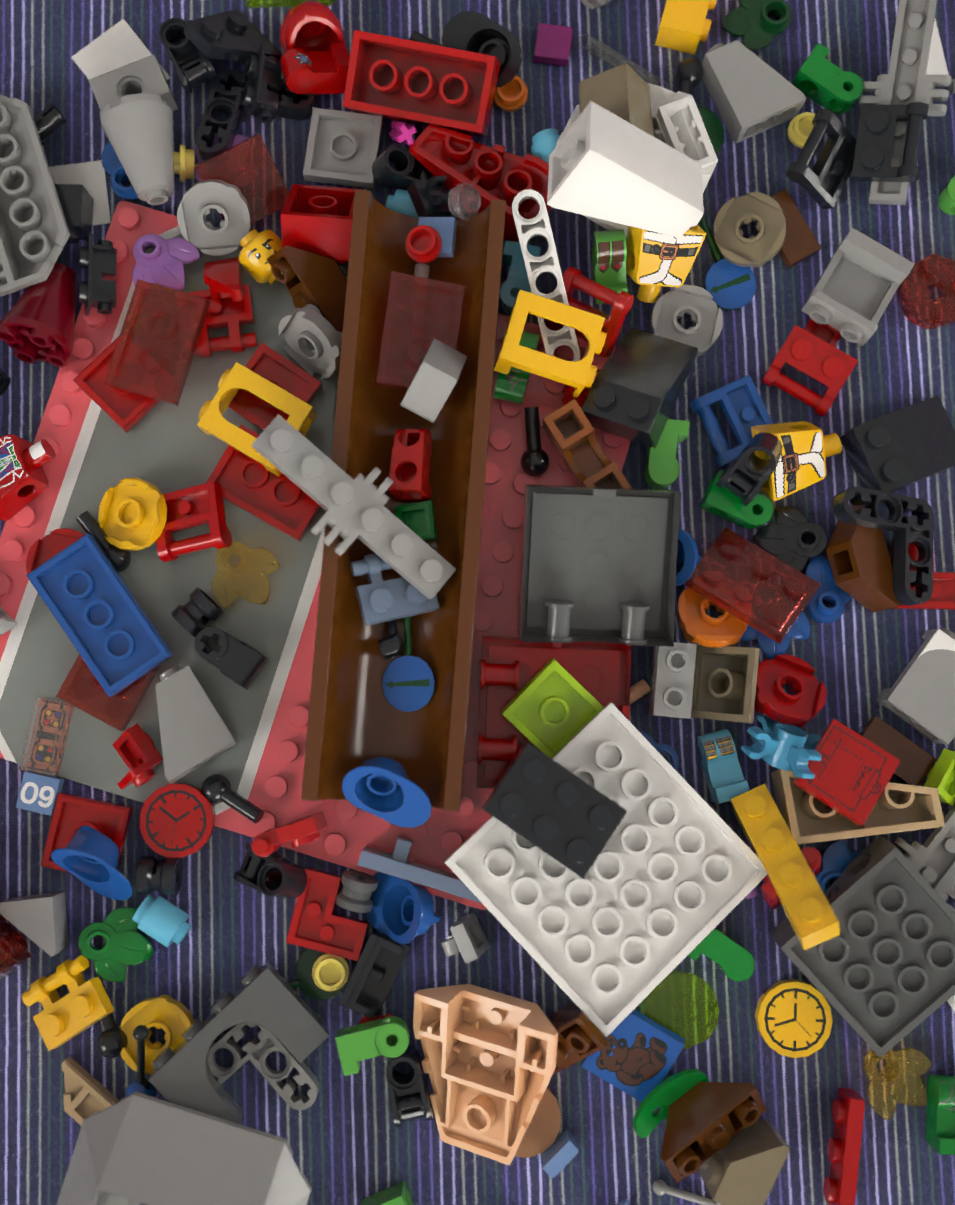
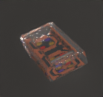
M35 696L20 760V770L59 776L75 703Z

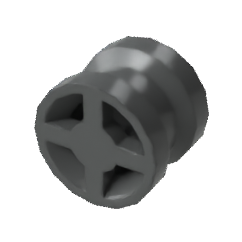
M344 871L341 877L343 888L337 894L336 904L353 912H370L373 906L371 895L378 887V879L363 872Z

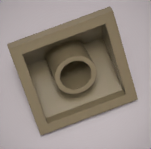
M627 63L580 81L578 85L580 114L589 102L592 101L653 136L650 86Z
M697 645L691 718L753 724L760 648L732 646L711 648Z

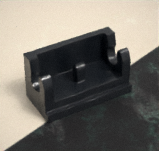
M374 927L338 1004L372 1019L375 1015L378 1016L411 945L408 943L404 945L397 943Z

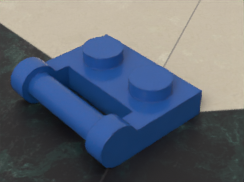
M750 375L707 393L689 403L693 413H698L718 455L715 459L720 468L729 465L752 439V426L773 424ZM720 404L740 446L733 449L730 448L712 411V405Z

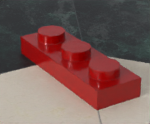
M839 1087L838 1099L833 1100L831 1107V1116L833 1123H835L834 1138L829 1139L827 1147L828 1159L831 1162L830 1177L825 1178L823 1186L824 1198L828 1205H855L865 1100L854 1089Z

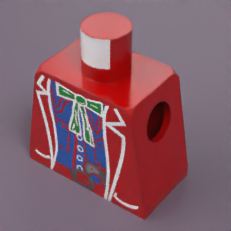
M14 434L0 437L1 520L8 521L47 489L49 482L42 466L54 459L56 454L53 447L46 440L41 439L32 444Z

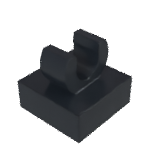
M446 175L433 176L428 180L413 181L407 188L418 217H450L455 212L452 203L454 195L453 193H448L444 184L447 180Z

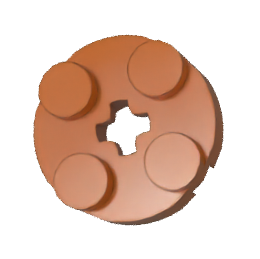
M717 576L701 577L693 581L692 585L681 593L676 607L677 622L683 630L684 638L690 643L711 648H721L738 643L748 628L752 617L751 603L744 591L741 594L738 589L733 587V582ZM712 605L716 607V611L723 612V615L718 616V618H712L705 611H708L709 606Z

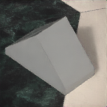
M434 338L400 406L434 423L458 381L467 356Z
M65 891L13 897L0 902V915L51 957L64 951L69 945Z

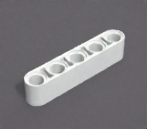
M532 189L523 190L514 198L512 212L531 293L569 306L543 196ZM526 199L535 200L540 207L538 215L532 219H525L518 212L520 204ZM535 236L545 238L549 245L547 252L540 257L532 256L527 250L529 240ZM543 273H550L557 280V287L550 294H543L537 290L536 280ZM537 316L546 354L553 356V352L558 346L567 345L574 352L573 362L579 361L580 350L575 329L564 325L558 331L550 330L546 327L544 318Z

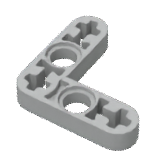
M242 1023L234 1025L209 1048V1066L213 1076L218 1078L217 1081L220 1084H223L243 1064L250 1060L292 1109L306 1110L313 1105L318 1096L320 1087L315 1074L303 1061L299 1063L278 1038L263 1026L258 1025L261 1029L258 1033L260 1040L252 1037L242 1048L237 1042L247 1032L246 1024L251 1028L257 1024ZM220 1048L229 1049L234 1055L233 1065L228 1068L217 1065L214 1058L215 1051ZM271 1052H282L286 1056L287 1067L285 1069L275 1071L269 1067L267 1056ZM293 1067L297 1070L293 1076L296 1083L300 1086L307 1083L310 1086L307 1092L308 1098L303 1094L298 1097L294 1095L296 1085L291 1078L288 1079L286 1084L281 1081L288 1076Z

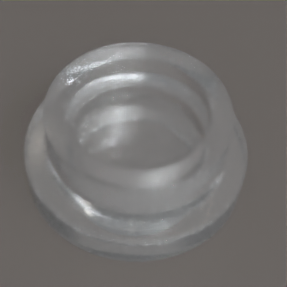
M459 183L456 188L451 189L448 196L450 212L454 217L464 221H468L471 216L478 214L481 198L471 183Z

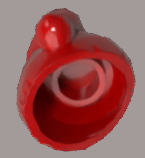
M307 0L292 7L286 14L280 29V43L284 52L294 48L303 49L306 52L330 51L331 43L345 42L338 18L326 5L315 0Z

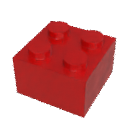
M293 184L280 214L282 248L288 245L334 259L338 264L349 262L355 189Z

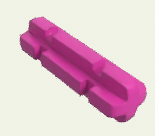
M398 120L390 123L393 130L388 134L392 140L398 143L402 142L408 146L415 142L412 135L417 133L413 125L405 122L402 123Z

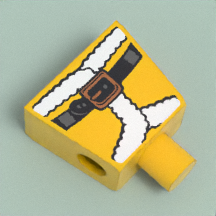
M698 224L690 227L681 238L628 226L626 273L635 283L640 285L637 293L639 300L646 303H656L661 286L679 288L684 284L706 237V232Z
M807 421L751 427L752 438L756 434L771 433L782 444V454L778 463L759 491L773 501L780 500L823 480L827 475L825 458L840 454L842 451L841 440L836 433L823 436L821 428ZM754 451L755 455L762 460L771 459L764 451Z

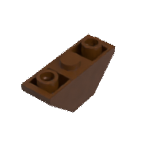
M288 245L267 258L274 277L280 283H283L293 298L295 308H303L307 304H312L320 310L322 316L331 323L336 331L343 332L347 279L334 259Z
M853 505L854 510L864 508V505ZM838 520L826 548L835 584L871 613L903 605L894 595L893 567L883 530L847 524Z
M574 1002L558 1010L549 1018V1021L558 1031L556 1068L553 1075L600 1051L609 1043L608 1038Z
M699 1082L669 1106L660 1157L677 1184L686 1176L695 1173L704 1161L715 1152L724 1149L732 1138L747 1126L753 1125L760 1115L767 1110L756 1087L752 1083Z

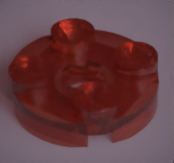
M931 254L925 259L916 262L909 275L899 285L898 297L901 295V302L903 304L901 309L907 319L915 325L925 329H936L937 327L949 326L955 323V261L937 254ZM928 286L939 287L943 293V298L931 299V291L928 289Z

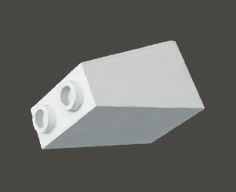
M592 101L589 102L549 156L547 205L553 208L681 238L690 227L697 225L703 216L701 164Z

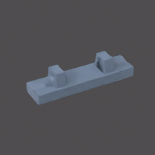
M399 836L393 854L367 846L361 851L357 864L359 866L481 903L456 874L409 860L408 856L413 843L411 839Z

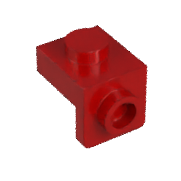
M138 723L126 729L112 744L130 769L117 784L121 790L133 783L138 788L156 775L153 769L163 758L154 747L151 737L144 733Z

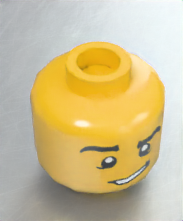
M253 229L239 243L243 249L240 251L238 260L256 282H269L273 285L278 280L274 277L267 258L282 248V240L272 230H264L258 233L256 229Z

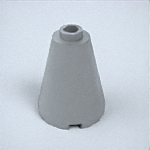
M147 93L120 97L121 104L111 108L110 102L107 103L100 111L101 125L138 198L142 201H147L149 205L166 203L169 200L168 197L174 193L173 110L169 101H167V104H164L159 95Z

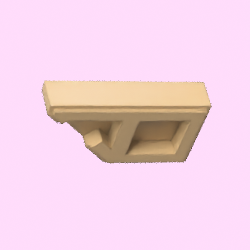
M70 1056L62 1063L65 1082V1094L63 1095L64 1111L79 1125L82 1126L83 1120L87 1116L99 1110L103 1111L120 1101Z

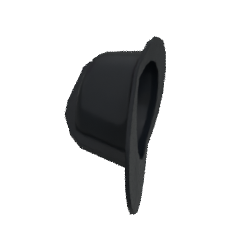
M474 11L461 12L452 17L444 28L442 46L496 56L500 62L496 88L510 83L519 72L522 52L517 38L509 30L485 15Z

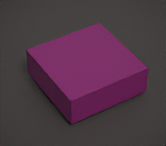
M539 23L534 62L568 67L573 27Z

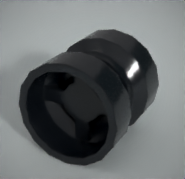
M199 587L189 595L190 601L188 603L178 605L171 612L174 619L195 638L201 630L205 629L210 620L216 621L224 613Z
M142 856L136 871L137 893L151 894L154 891H162L164 895H177L182 882L183 867L181 858L157 860L154 856Z

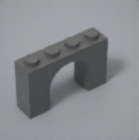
M269 961L261 968L256 964L240 979L243 985L233 995L228 991L224 993L211 1006V1009L214 1011L212 1015L203 1023L200 1019L194 1021L182 1033L181 1036L184 1041L177 1048L172 1050L170 1047H167L151 1063L154 1069L148 1081L168 1102L238 1124L242 1121L243 1108L215 1079L208 1061L209 1048L220 1033L231 1026L242 1023L263 1026L278 1038L299 1063L306 1059L329 1036L328 1026Z

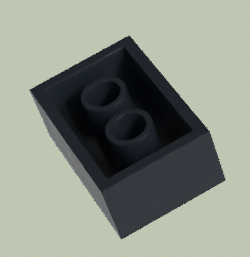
M525 743L481 807L581 878L585 877L627 813L624 808L529 743Z

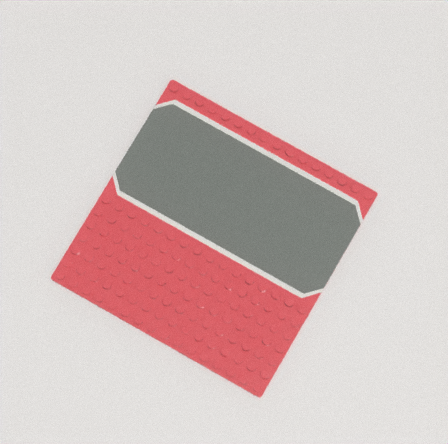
M125 200L120 201L116 206L105 240L113 242V248L117 250L116 275H102L104 280L116 281V307L112 309V314L107 315L97 312L98 308L91 307L89 315L84 316L85 303H82L74 326L73 349L67 366L60 367L33 443L35 444L44 439L50 443L55 451L56 457L42 466L49 482L48 487L16 515L6 521L0 537V606L17 622L13 629L0 636V758L27 766L41 700L47 699L72 704L57 774H50L145 803L146 799L156 789L170 784L165 777L163 760L153 769L156 775L147 783L138 788L133 783L121 790L117 784L130 769L112 744L126 729L138 723L144 733L151 737L154 747L163 758L155 684L161 681L159 676L170 668L179 665L183 669L189 665L233 736L236 745L174 783L188 784L201 789L202 783L208 776L221 774L230 781L231 790L264 811L261 820L255 824L223 802L218 804L212 803L216 813L214 826L255 838V836L269 829L323 811L327 826L319 831L320 837L293 848L291 841L281 844V847L373 876L379 871L357 865L362 849L367 846L393 854L397 839L401 836L413 840L408 856L409 860L454 873L444 861L492 816L481 807L494 788H477L481 644L483 635L519 637L518 616L525 484L580 486L543 428V418L564 406L561 399L564 397L562 389L565 384L531 373L521 405L494 398L499 373L494 371L460 812L444 811L432 807L430 817L423 825L415 828H406L391 824L372 813L363 811L353 806L348 800H301L324 547L322 540L325 535V528L317 536L310 530L326 513L325 509L322 507L319 509L302 540L299 542L223 498L226 524L232 536L230 547L223 549L211 547L179 555L177 560L163 562L159 558L156 541L151 546L140 551L128 550L131 555L130 565L126 570L120 572L119 575L174 655L113 697H108L26 576V559L31 546L38 539L42 540L46 535L51 534L50 531L55 529H73L86 535L87 533L76 521V518L85 511H88L99 524L98 512L101 500L110 487H115L121 483L119 482L124 478H140L156 485L162 494L206 483L227 449L228 444L211 434L210 436L205 434L197 425L199 422L198 415L204 403L208 400L212 401L218 392V382L222 374L227 369L231 370L236 362L245 367L261 343H264L290 361L283 349V346L287 344L284 333L279 336L278 326L283 317L296 309L293 304V298L283 283L279 281L273 285L269 282L258 283L244 267L241 280L242 285L249 284L251 288L255 323L241 325L242 334L256 332L258 347L245 348V352L233 353L232 350L214 352L213 356L201 358L200 354L186 356L184 342L197 340L196 331L184 333L181 329L177 293L210 289L209 285H205L203 277L205 262L239 257L243 247L240 245L234 252L221 256L207 255L197 248L201 257L193 263L184 265L186 282L183 291L167 289L157 284L148 295H143L137 289L132 279V272L136 264L133 256L135 242L147 234H156L165 240L175 237L185 238L179 229L177 216ZM156 247L148 249L145 253H152ZM338 265L347 279L348 268ZM498 313L494 368L510 316ZM526 321L523 331L540 335L537 351L546 354L540 326ZM228 327L209 329L210 338L229 336ZM124 331L178 383L127 433L73 381ZM578 344L580 350V360H582L586 348ZM560 345L554 350L553 356L566 361H573L574 352L569 346ZM596 353L594 354L592 365L597 366L595 378L610 356L604 358ZM337 371L326 379H320L323 375L317 373L313 375L323 386L310 403L317 417L304 436L329 459L332 456L334 434L332 420L335 393H337L335 392ZM228 407L222 415L228 422L237 427H240L242 424L259 435L263 432ZM539 407L541 449L549 457V467L540 476H530L521 467V457L527 450L524 408ZM594 428V434L600 447L612 463L616 462L622 472L631 440ZM209 523L173 532V540L179 541L210 533ZM197 587L203 590L224 612L216 621L210 620L205 628L216 627L225 631L269 659L248 690L222 674L221 670L201 658L195 649V637L187 632L171 615V612L178 605H185L190 601L189 595ZM220 636L217 639L209 638L206 643L210 646L208 653L212 650L217 652L221 650L222 646L218 643ZM562 643L552 644V648H561ZM411 882L426 888L432 895L480 910L487 909L482 903Z

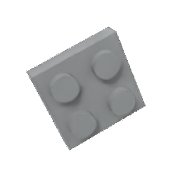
M313 107L303 170L305 181L374 189L375 179L372 174V165L379 157L384 124L383 116Z

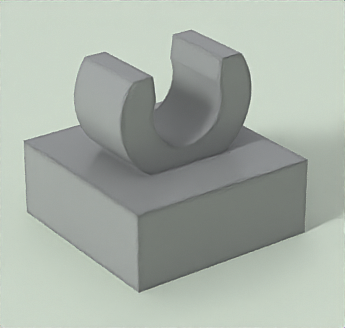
M475 912L459 919L450 928L452 934L448 936V940L441 942L447 957L460 952L465 964L478 959L490 947Z

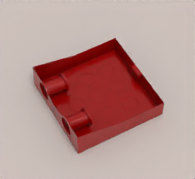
M483 635L481 644L477 788H495L525 743H529L537 748L500 711L551 658H554L603 707L611 702L629 720L631 645L584 641L562 643L561 648H552L553 643L522 642L520 637Z

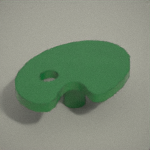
M699 1069L684 1070L670 1076L657 1085L641 1102L635 1113L633 1128L640 1138H646L663 1119H666L667 1122L669 1106L697 1083L709 1082L704 1072Z

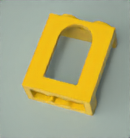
M520 289L512 308L494 371L508 375L511 367L533 373L575 387L572 396L578 398L584 387L590 388L594 381L597 366L592 365L595 353H601L607 333L601 331L605 318ZM528 313L582 332L588 340L583 359L575 362L566 361L519 345Z
M236 362L231 370L227 369L222 374L218 382L219 390L213 400L206 401L198 415L199 422L197 425L205 434L209 436L211 434L262 464L266 470L280 477L282 472L251 446L257 438L228 422L222 415L239 389L251 392L290 415L287 422L303 436L308 432L317 414L311 405Z

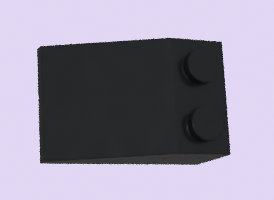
M631 327L596 376L582 406V411L594 428L656 448L698 353V348Z
M939 396L884 414L852 428L840 437L841 443L863 488L893 493L955 466V430Z

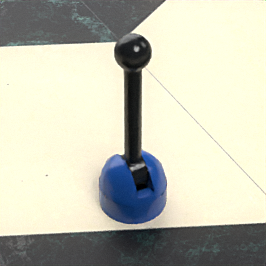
M139 1025L133 1032V1036L137 1040V1078L127 1087L125 1097L136 1091L157 1098L156 1088L148 1081L149 1078L145 1077V1040L149 1036V1029L144 1025Z

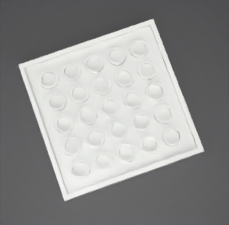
M611 702L551 758L627 811L584 878H581L494 816H491L444 861L606 1037L767 876L757 855Z

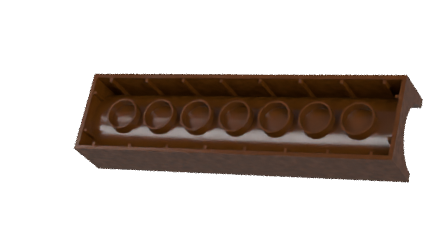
M355 189L331 460L353 480L359 473L367 477L377 467L382 471L373 481V484L378 488L390 475L392 447H394L396 430L428 428L432 437L429 485L432 487L431 501L434 502L438 539L425 542L456 568V571L436 594L440 608L437 611L411 616L412 655L426 661L434 671L436 679L435 694L431 701L421 710L413 712L400 711L390 705L384 696L382 682L389 664L395 659L405 656L404 618L396 619L403 652L397 657L386 660L381 653L378 640L389 636L387 622L364 627L355 589L358 586L368 585L369 582L366 574L353 577L350 569V562L362 560L364 555L373 554L374 552L358 538L353 541L341 556L334 552L337 545L344 540L341 536L338 535L329 546L324 543L301 800H347L342 791L343 778L350 770L362 766L366 759L383 756L398 761L405 768L408 779L425 791L432 807L444 811L460 812L506 200L491 199L489 206L481 213L467 218L456 219L457 230L454 258L437 257L429 263H423L429 265L430 268L419 366L434 338L467 356L458 381L436 420L432 423L400 406L415 376L403 373L415 264H418V262L409 257L405 248V241L409 232L418 226L419 218L404 215L383 206L372 196L370 190ZM388 489L384 493L390 498L384 507L395 516V506L424 502L398 501ZM327 524L325 526L324 538L332 530ZM394 569L381 571L383 581L401 578V575Z

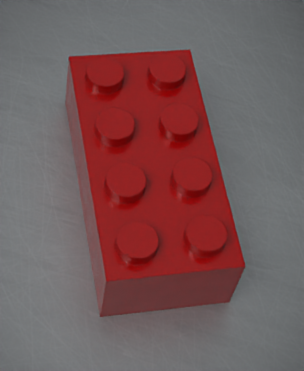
M354 30L343 107L356 113L383 116V118L423 126L434 124L460 133L487 138L500 62L496 56Z

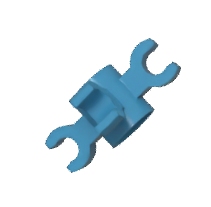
M758 715L757 720L762 723L763 730L756 726L749 727L747 732L755 744L752 746L742 745L741 750L752 759L763 758L769 765L781 770L792 771L799 778L814 779L815 774L808 769V761H821V754L814 750L821 737L817 734L808 735L804 730L794 725L782 724L768 716Z

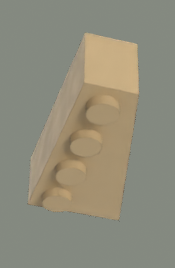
M779 769L771 773L776 805L797 845L945 827L938 788L888 782L864 825L859 826L793 784L797 776L792 771Z

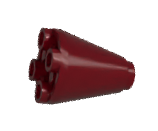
M55 263L47 280L29 286L0 322V339L15 350L13 355L17 359L30 364L38 360L57 367L67 366L73 349L77 283L75 281L77 276L71 268Z

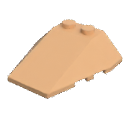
M461 984L417 990L414 993L413 1031L415 1039H420L425 1057L421 1063L424 1073H429L433 1089L430 1099L441 1141L510 1165L555 1071L558 1031L538 1004L479 986Z

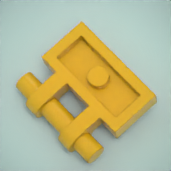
M80 955L74 960L67 959L57 966L56 972L48 977H40L31 983L29 990L22 994V1001L25 1005L31 1006L39 1001L44 1008L33 1019L48 1051L60 1047L115 1011L100 978L96 977L87 982L85 981L82 972L89 968V961L84 955ZM65 984L70 993L60 999L56 989Z

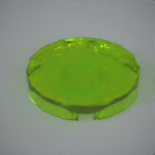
M672 971L644 999L643 1004L645 1016L685 1039L683 1049L692 1048L691 1046L703 1043L709 1039L717 1026L719 1006L716 996L708 983L692 972Z

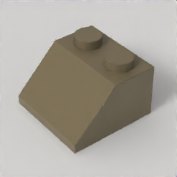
M764 1119L743 1129L730 1140L724 1149L715 1152L699 1166L698 1171L714 1201L722 1205H765L791 1148L774 1125Z

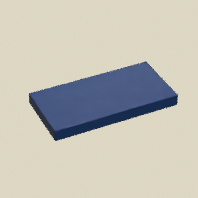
M87 533L26 575L108 697L115 696L174 655L93 535Z

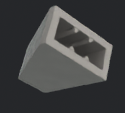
M738 40L726 45L719 43L711 47L704 56L702 80L735 144L793 119L799 114L806 101L803 92Z
M179 665L170 668L159 676L161 681L155 684L164 773L170 784L236 745L233 736L189 665L183 669Z

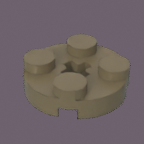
M750 192L747 195L728 200L719 210L714 222L715 243L721 255L728 262L740 267H761L780 251L785 241L786 221L779 203L772 197L760 192ZM752 221L756 222V230L759 234L756 237L751 236L749 239L744 238V232L740 229L743 224L749 226Z

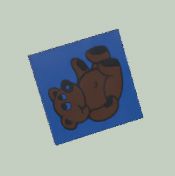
M634 1009L607 1036L609 1040L607 1046L582 1059L581 1067L642 1102L663 1081L684 1048L685 1039Z

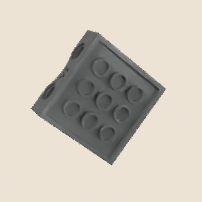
M525 484L518 635L521 641L542 643L597 641L637 646L674 647L676 561L681 492L659 489Z
M882 835L852 859L842 875L823 892L839 921L840 935L804 950L787 917L769 932L779 948L880 1058L955 994V912L898 848Z

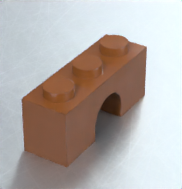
M575 399L543 418L545 432L580 486L632 488L616 462L612 463L600 447L595 437L593 426Z

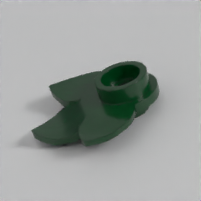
M738 0L740 7L729 12L721 20V25L725 31L736 37H744L743 45L750 51H756L767 47L774 35L780 34L787 29L791 21V11L785 0ZM769 16H773V17H775L778 21L771 20V19L768 18V17H769Z

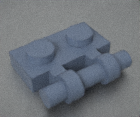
M376 553L364 555V559L350 562L352 576L366 574L369 582L368 585L358 586L355 589L364 627L433 612L440 608L437 595L429 600L402 576L401 578L383 581L381 571L393 568Z

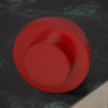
M416 226L409 232L405 241V248L409 257L415 262L429 263L439 256L442 250V238L438 231L431 226Z

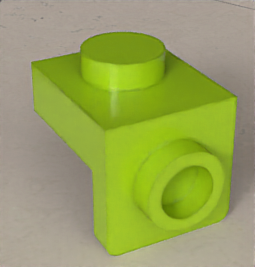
M944 748L935 766L928 772L924 787L938 788L940 802L952 807L955 803V752Z

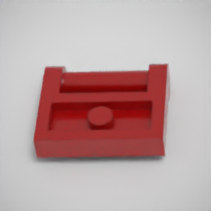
M569 266L562 276L569 306L605 318L601 331L607 333L602 351L598 355L604 358L611 356L624 319L633 305L634 296L625 291L618 293L583 276L581 270ZM574 289L612 306L610 315L573 298ZM550 320L546 323V327L553 331H558L564 326ZM575 329L578 344L586 348L588 343L587 337Z
M794 325L764 374L761 383L768 387L774 385L814 408L813 413L823 418L858 360L799 326ZM786 363L826 386L827 389L821 396L782 374L780 371L783 365Z
M211 481L163 494L167 505V520L160 537L156 540L158 556L163 562L174 561L178 559L179 555L211 547L223 549L231 546L232 536L226 524L221 483ZM209 523L210 533L179 541L173 540V532Z

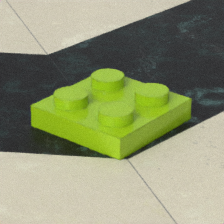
M551 658L500 712L542 753L552 758L604 707L554 658Z

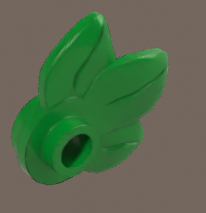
M121 907L114 909L103 922L98 921L87 925L79 936L78 945L81 953L86 958L93 960L96 973L104 980L123 982L126 974V965L140 964L154 954V948L148 939L141 933L136 932L139 924L134 922L132 918L138 908ZM96 935H101L106 940L105 944L100 948H95L90 943L91 939Z

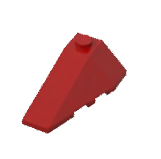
M429 124L409 147V152L434 176L446 175L445 186L475 214L484 211L489 206L491 199L506 200L504 238L508 241L520 243L512 212L513 200L519 192L532 189L543 196L547 212L549 213L552 208L547 205L549 164L539 157L527 153L525 157L505 152L506 147L494 143L493 147L473 142L472 137ZM532 199L524 200L518 208L519 214L525 219L536 217L540 210L539 204Z

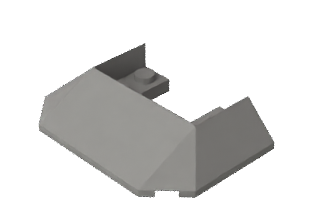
M0 94V297L46 281L70 236V232L30 106L19 99H11Z
M135 1091L122 1098L118 1103L103 1111L99 1110L83 1120L57 1205H141V1203L145 1205H307L311 1186L305 1175H301L292 1157L293 1152L285 1138Z

